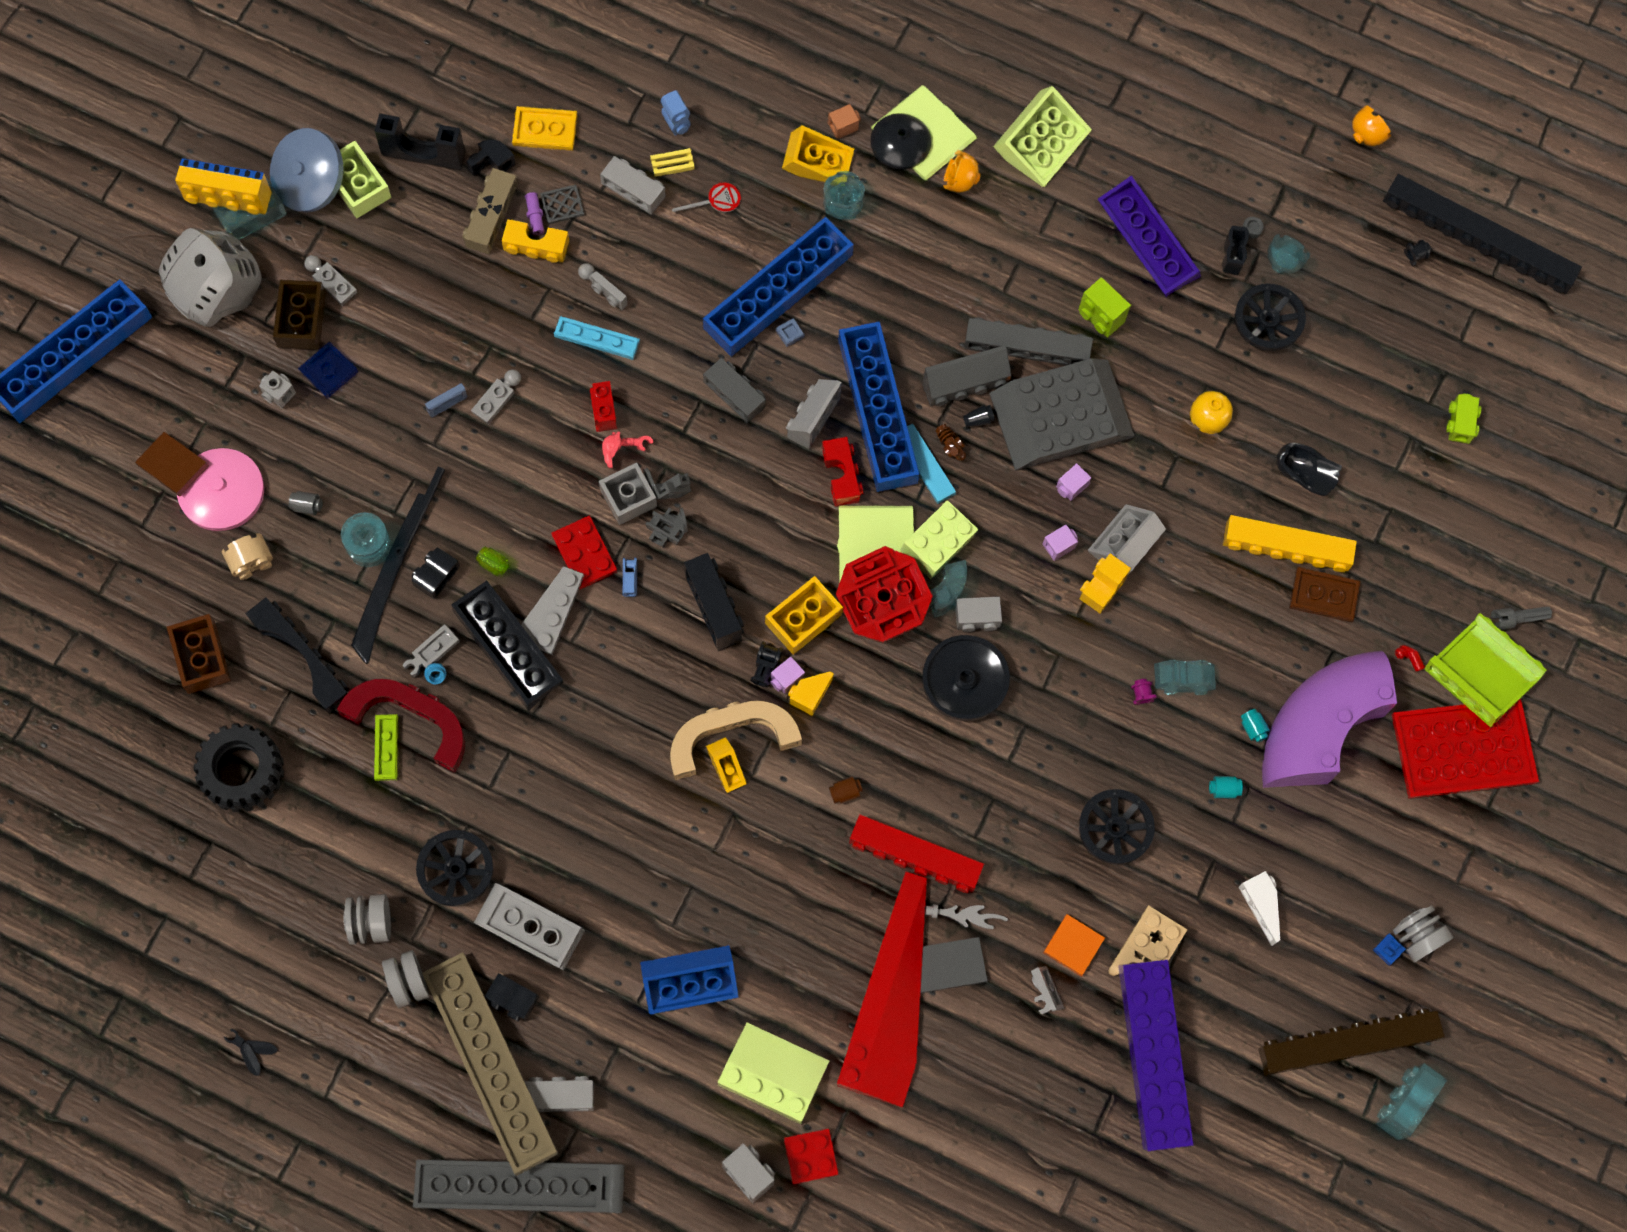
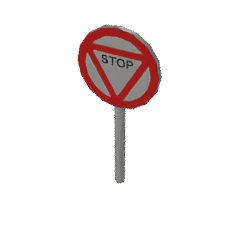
M718 183L710 189L709 200L672 209V212L711 204L715 210L723 213L731 212L740 204V192L732 184Z

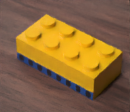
M183 158L181 159L175 179L184 200L189 203H203L214 208L218 206L226 207L232 211L243 210L254 215L259 213L266 214L272 194L263 172Z

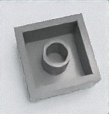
M637 462L599 481L600 491L619 525L657 507L656 496Z

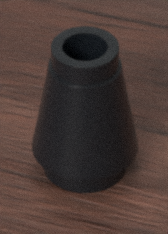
M982 405L963 416L966 428L990 425V422L995 421L990 405Z

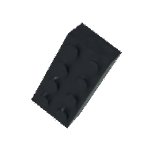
M706 553L685 561L684 572L717 651H721L742 642L744 624L740 615L736 616L734 610L736 607L732 597H727V586L723 577L719 578L717 571L719 568L714 558L711 559L709 554Z

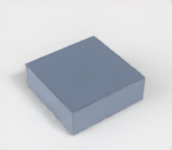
M794 318L776 328V332L786 347L804 338V333Z

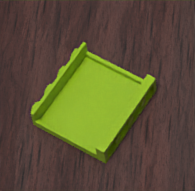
M1481 613L1437 656L1434 655L1424 669L1490 727L1513 707L1547 671L1540 661L1532 658L1522 646L1517 645L1506 632L1497 628L1488 617H1484Z

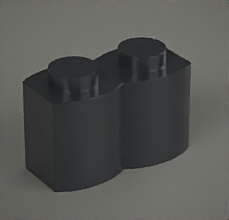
M1233 225L1230 228L1224 243L1225 256L1222 261L1224 273L1239 275L1247 258L1246 244L1249 239L1247 227Z
M438 547L434 551L428 552L425 557V564L417 567L411 576L413 586L433 599L441 593L447 582L451 580L460 567L458 560Z
M498 973L485 998L489 1000V1006L498 1011L500 1008L507 1010V1016L519 1022L520 1018L525 1021L527 1020L539 996Z

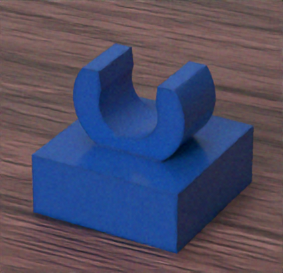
M1390 933L1373 949L1388 966L1406 950Z

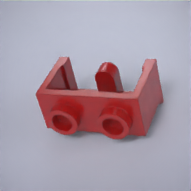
M610 381L592 383L593 388H590L596 432L617 429Z

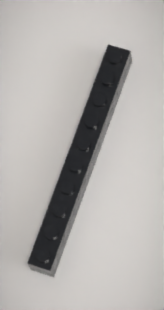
M1399 173L1382 201L1389 207L1396 208L1407 216L1422 221L1426 226L1433 227L1444 235L1451 236L1462 244L1477 249L1481 254L1489 255L1499 263L1506 264L1517 272L1526 274L1534 278L1535 281L1550 286L1556 292L1566 295L1582 266Z

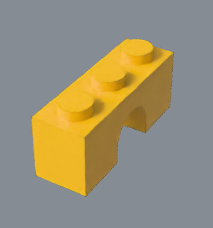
M507 220L502 238L504 251L510 254H524L534 259L538 257L544 258L553 263L558 261L564 262L569 244L568 231L548 227L546 235L542 239L532 240L528 237V223Z

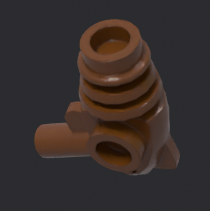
M946 424L940 425L935 432L937 437H939L941 445H946L943 448L950 458L954 456L957 460L963 461L966 458V453L963 449L966 445L960 437H956V433Z

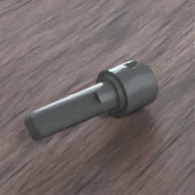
M1548 606L1514 611L1509 607L1493 610L1491 618H1499V622L1493 624L1500 630L1515 628L1518 623L1550 619L1553 613Z

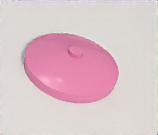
M218 448L197 455L206 461L209 466L180 497L177 495L179 505L185 515L197 526L211 531H227L245 524L256 514L264 497V481L257 465L247 455L233 449Z

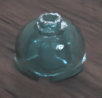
M1277 234L1271 241L1267 252L1272 269L1278 273H1295L1299 271L1309 260L1310 253L1307 252L1305 254L1303 251L1304 246L1296 239L1287 235L1281 238L1279 237L1280 234Z

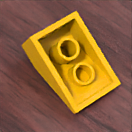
M801 125L791 132L782 169L799 177L845 186L854 148Z

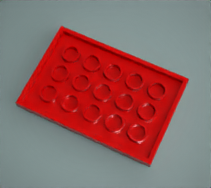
M1521 699L1492 727L1488 726L1464 704L1394 712L1392 714L1408 799L1531 785L1539 782Z

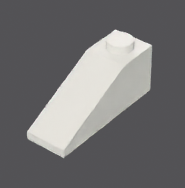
M1265 871L1243 882L1238 888L1271 946L1280 941L1278 898L1275 888L1276 882Z

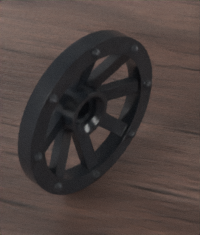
M1260 284L1250 288L1241 296L1235 309L1234 319L1239 334L1247 343L1261 350L1278 351L1291 346L1298 340L1305 327L1306 313L1302 302L1291 290L1277 284ZM1270 293L1283 297L1275 308H1271ZM1263 294L1264 310L1255 303L1252 297ZM1289 302L1296 313L1280 316V311ZM1245 304H1247L1258 317L1243 315V309ZM1297 320L1295 331L1279 324ZM1245 323L1258 324L1259 326L1251 333ZM1274 329L1288 337L1277 341ZM1265 330L1267 331L1269 341L1262 340L1257 336Z
M1111 789L1096 794L1087 802L1079 818V835L1083 845L1091 855L1108 864L1121 865L1137 860L1147 851L1154 837L1155 824L1151 810L1140 797L1129 791ZM1111 799V818L1097 805L1098 803ZM1118 799L1132 803L1131 807L1122 817L1118 816ZM1138 809L1143 815L1145 822L1127 824L1126 821ZM1091 810L1105 825L1087 824ZM1112 826H1116L1119 831L1114 832ZM1146 830L1142 844L1126 832ZM1088 832H1104L1105 835L1095 845ZM1110 839L1113 840L1115 855L1101 850ZM1120 839L1136 850L1122 855Z
M449 830L431 838L420 851L416 864L417 879L425 894L433 901L451 907L467 905L477 900L490 885L494 871L492 855L486 844L476 835L463 830ZM457 839L455 857L450 856L442 844L443 842ZM464 841L474 844L477 849L462 860ZM435 847H437L445 859V864L427 860ZM483 855L485 869L467 868L474 860ZM425 867L444 871L445 873L427 882ZM455 867L460 868L458 873L452 872ZM465 876H481L483 878L480 884L473 889ZM450 879L445 896L432 889ZM457 881H460L468 894L461 897H453Z

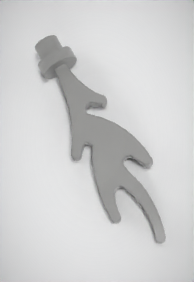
M933 904V906H926L925 915H932V918H937V914L956 920L966 928L968 927L966 920L986 929H993L994 926L986 924L984 922L985 919L993 918L1005 922L1008 921V918L997 914H978L979 910L985 908L983 905L967 907L957 914L954 912L958 908L957 905L948 909H938V905Z

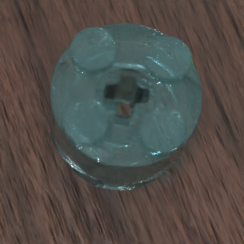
M840 171L827 178L823 191V205L827 214L838 219H854L861 211L864 203L865 187L856 174L849 171Z

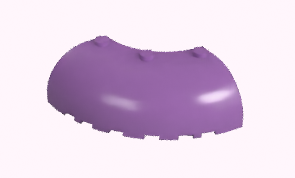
M1383 651L1361 653L1333 662L1306 679L1289 696L1273 721L1269 737L1266 741L1262 765L1263 788L1328 784L1340 772V753L1348 731L1364 721L1384 717L1397 704L1392 669Z

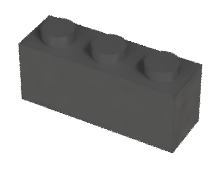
M720 358L703 374L704 383L747 424L765 408V395L759 389L755 390L744 375L740 376L736 372V368L729 361L725 362Z

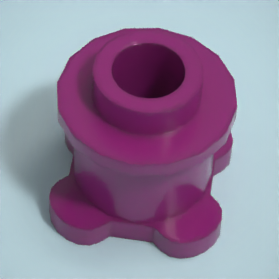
M1147 679L1134 681L1135 684L1131 686L1136 700L1133 701L1134 705L1154 702L1157 696L1152 694V682L1147 681Z

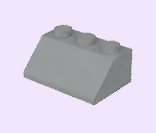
M819 379L815 385L812 384L807 392L808 398L805 402L801 401L796 411L798 414L795 419L791 418L786 426L788 430L787 438L810 449L840 400L842 382Z
M1126 504L1088 549V552L1098 560L1102 557L1106 559L1111 553L1129 566L1131 572L1160 538L1166 528L1155 512Z

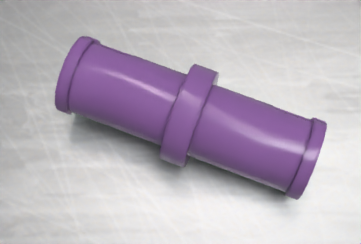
M535 192L525 195L528 208L527 218L530 219L532 235L539 236L545 233L542 221L543 211L539 206L538 194Z

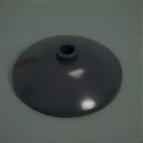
M904 113L891 114L882 118L874 126L870 140L871 149L875 157L882 164L894 169H909L919 165L927 157L931 147V135L927 126L917 117Z

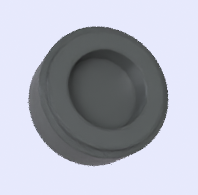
M1257 217L1247 218L1242 227H1247L1249 238L1260 236L1264 227L1263 222Z

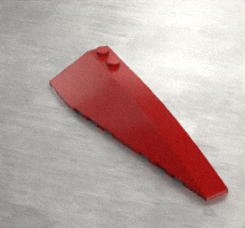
M905 872L837 1081V1087L903 1108L917 1061L927 878Z

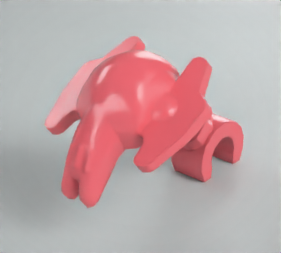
M612 432V435L607 436L602 443L604 460L607 467L613 468L612 458L620 450L621 446H637L640 451H645L646 449L642 445L643 440L652 444L653 439L650 436L621 439L620 432L616 434Z

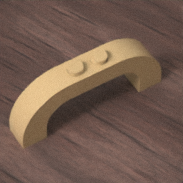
M749 701L741 704L740 702H733L728 704L727 708H711L705 714L696 716L686 722L677 732L670 754L674 779L679 780L696 775L692 752L697 742L706 736L749 724H762L774 732L780 751L802 745L798 726L788 712L770 702Z

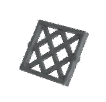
M576 185L540 193L548 224L584 216L581 198L579 197ZM573 191L576 192V199L570 196ZM559 194L565 197L562 202L556 200ZM545 197L551 200L548 206L545 204ZM567 199L574 201L571 207L565 204ZM554 202L560 205L557 210L551 208ZM576 203L579 204L580 211L574 209ZM562 207L569 209L566 214L559 212ZM548 210L554 212L552 218L549 217Z

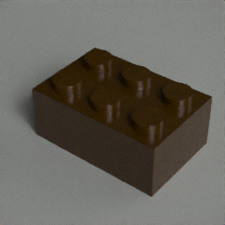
M280 280L273 339L278 348L320 349L326 291L322 282Z

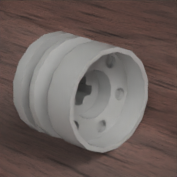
M371 895L368 906L365 905L362 896H358L356 904L353 897H347L343 920L349 944L356 945L358 935L360 943L365 944L368 933H371L374 943L389 942L391 938V917L387 895Z
M1432 905L1410 914L1392 930L1395 935L1405 930L1407 935L1399 939L1401 943L1411 939L1413 944L1406 951L1414 963L1454 938L1446 925L1439 928L1434 927V924L1441 917L1437 915L1431 920L1428 918L1427 915L1435 911Z

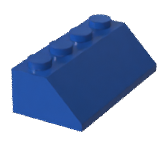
M730 946L640 962L649 1015L739 998Z

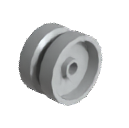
M413 950L402 953L401 963L403 969H401L394 957L382 961L388 989L398 1008L410 1005L409 989L417 1001L429 998L426 981Z

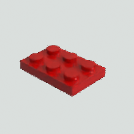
M590 515L551 533L567 568L585 575L579 590L617 573V568Z

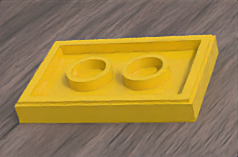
M516 107L512 145L573 151L577 111Z

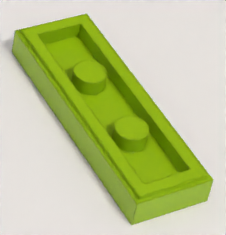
M397 714L375 715V781L398 780L399 716Z

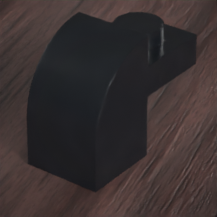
M491 139L479 142V152L472 154L466 161L468 170L473 176L489 165L504 172L516 165L514 154L500 141Z

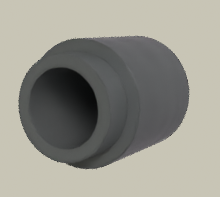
M297 491L296 493L292 492L289 497V508L293 509L294 512L316 515L322 509L323 501L320 499L319 494Z

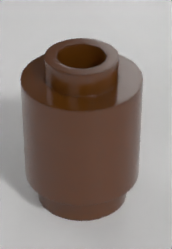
M853 776L833 783L834 786L829 787L834 804L839 802L842 804L859 798V792L863 791L859 779L854 780Z

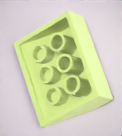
M1053 86L1040 90L993 147L1008 163L1042 187H1045L1092 129Z
M746 1023L718 1080V1086L801 1124L829 1060Z

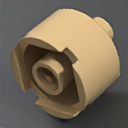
M260 533L256 534V538H251L250 535L239 538L227 545L229 550H222L224 559L234 577L244 580L251 577L253 571L259 568L260 571H263L272 566L271 561L273 557Z

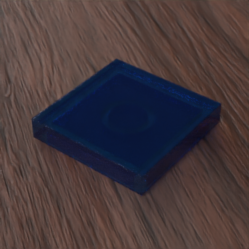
M330 341L298 368L299 372L327 399L358 373V369Z

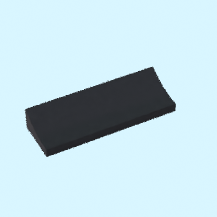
M485 581L451 604L453 613L528 711L563 683L561 676L488 581Z

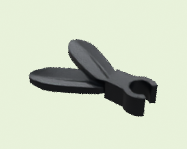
M230 1029L231 1032L235 1033V1039L228 1040V1037H224L225 1041L239 1047L248 1070L255 1076L260 1075L261 1066L255 1053L271 1055L276 1053L278 1048L268 1042L246 1041L239 1036L236 1030Z

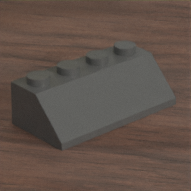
M1000 346L926 367L922 385L930 407L934 405L943 406L948 401L955 399L957 401L964 400L973 394L982 395L990 389H998L1009 383L1011 372L1006 346Z

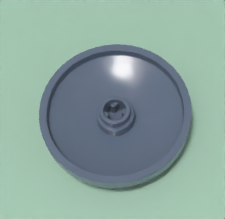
M303 128L289 133L280 141L271 159L270 180L276 196L285 206L301 212L317 211L329 204L340 188L343 178V159L340 149L330 136L315 129Z

